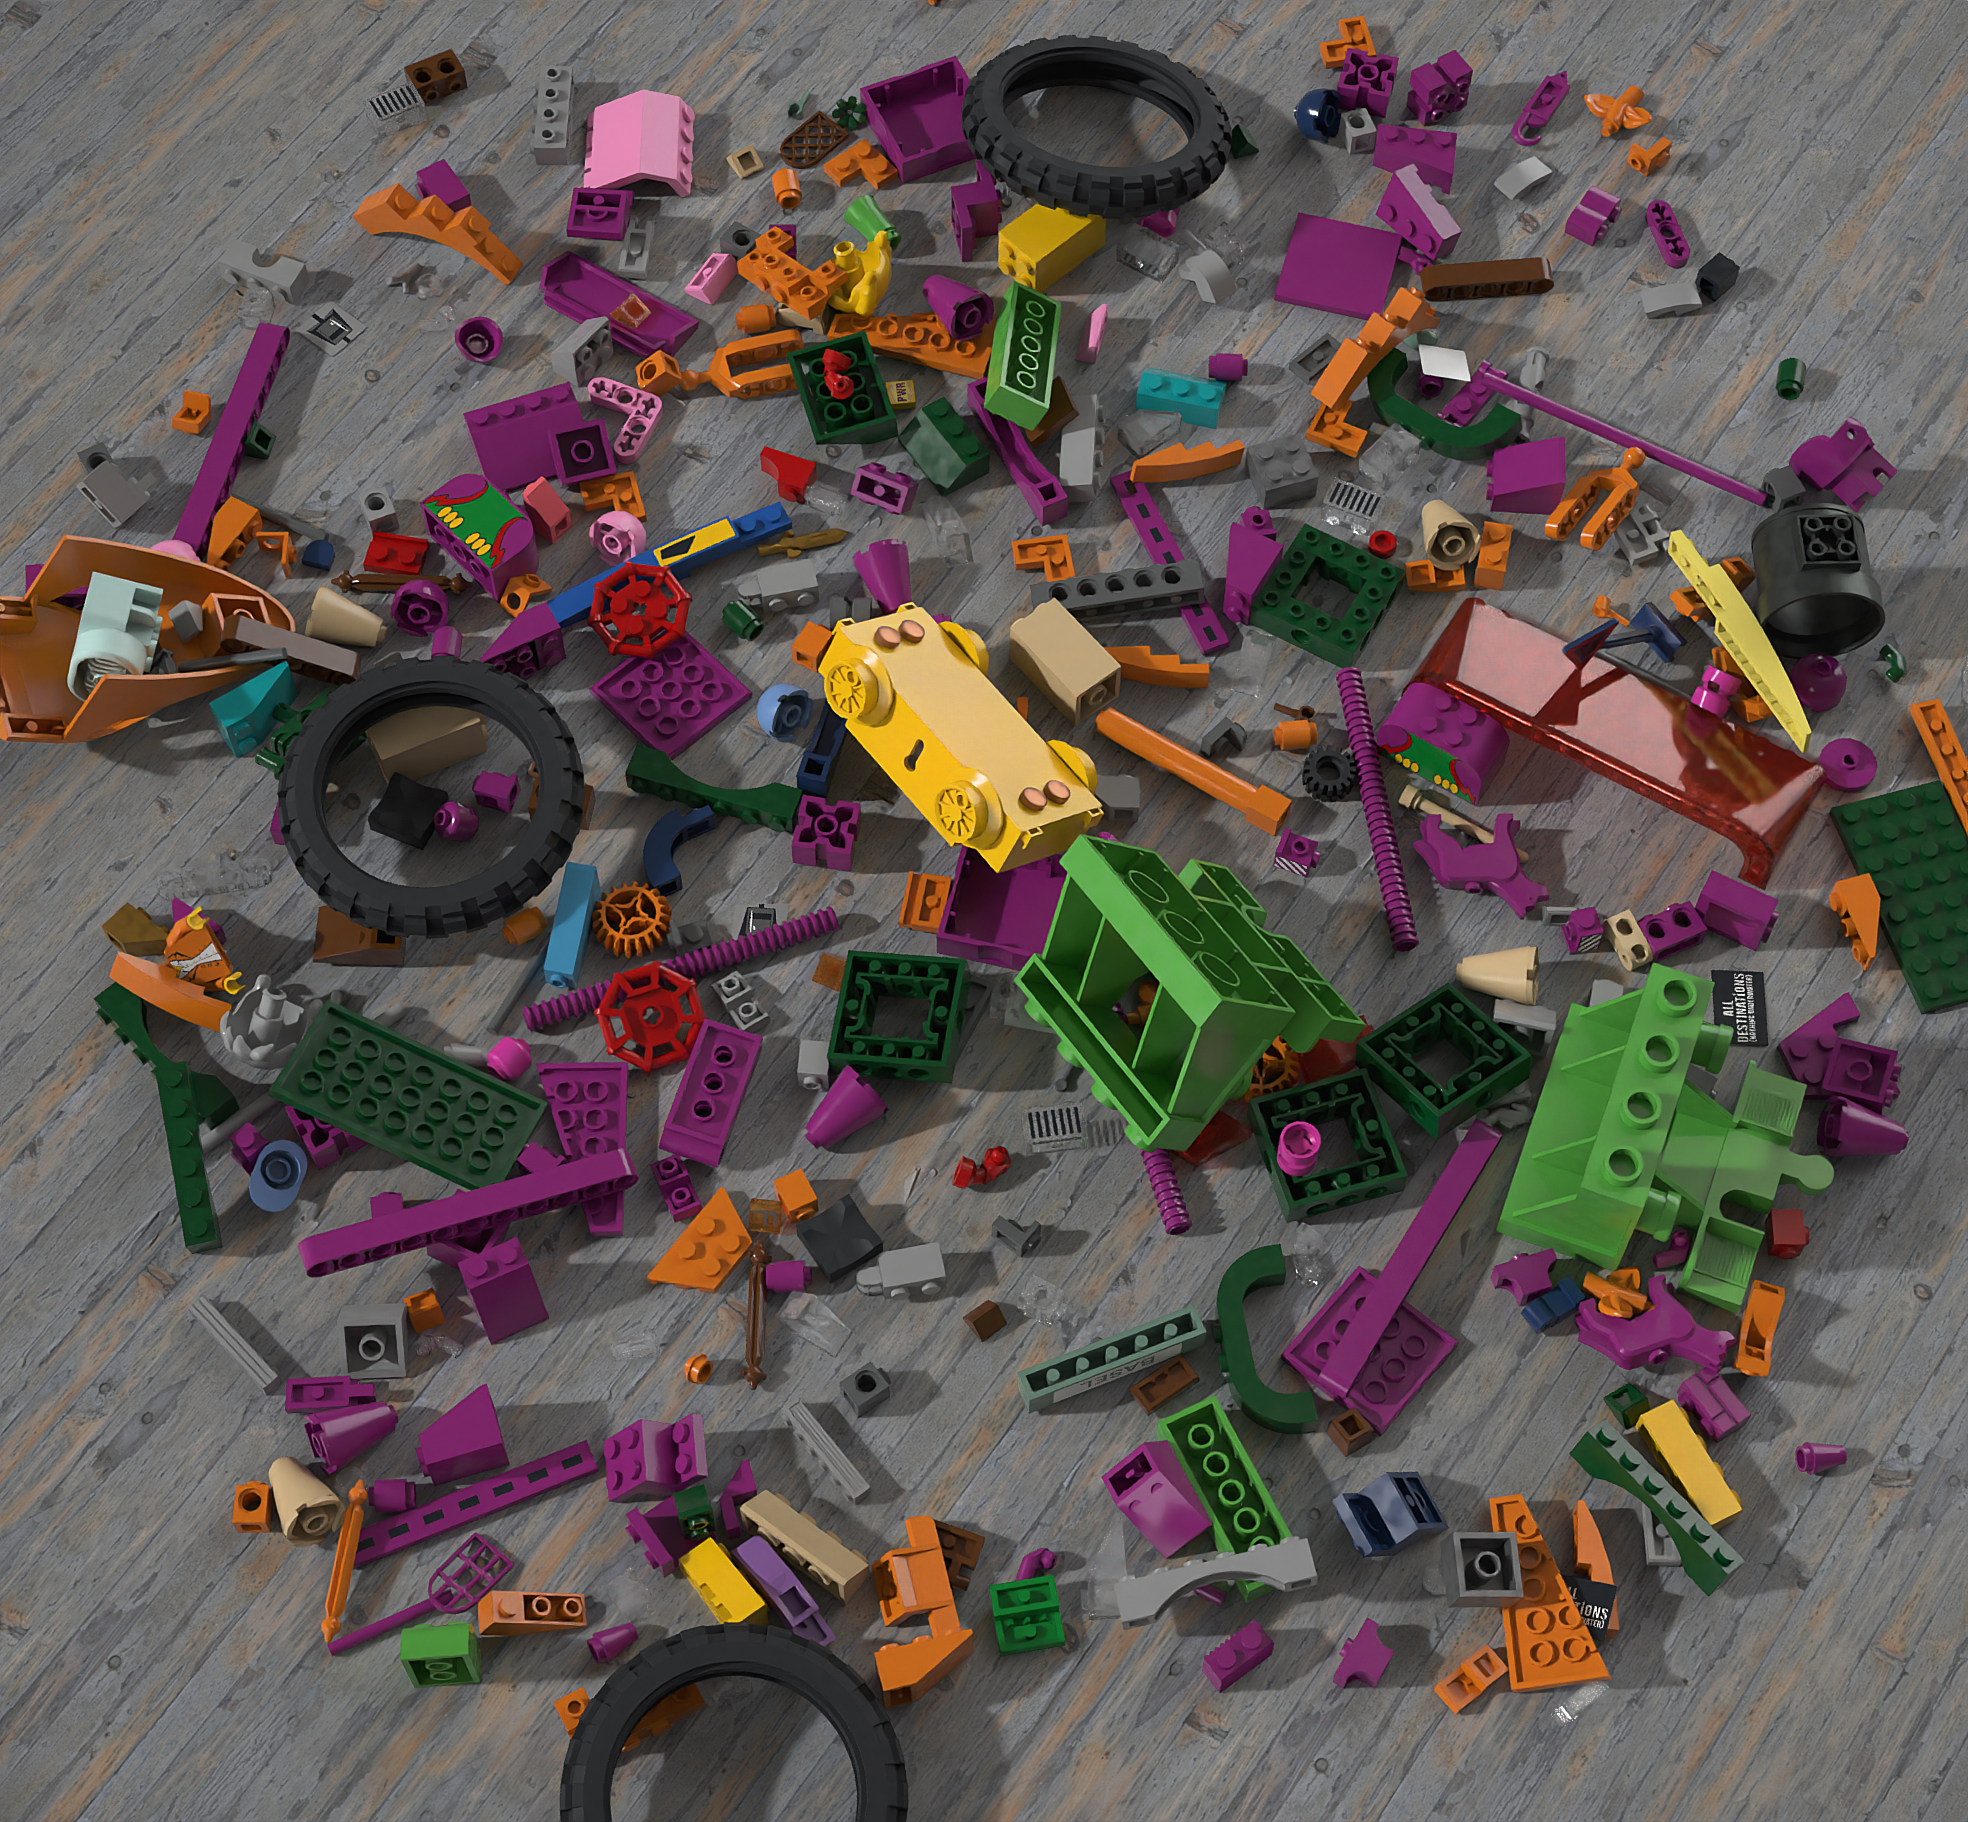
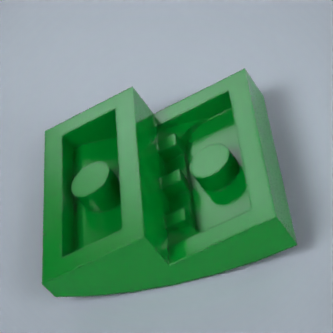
M1054 1575L989 1585L1000 1657L1065 1646V1636Z

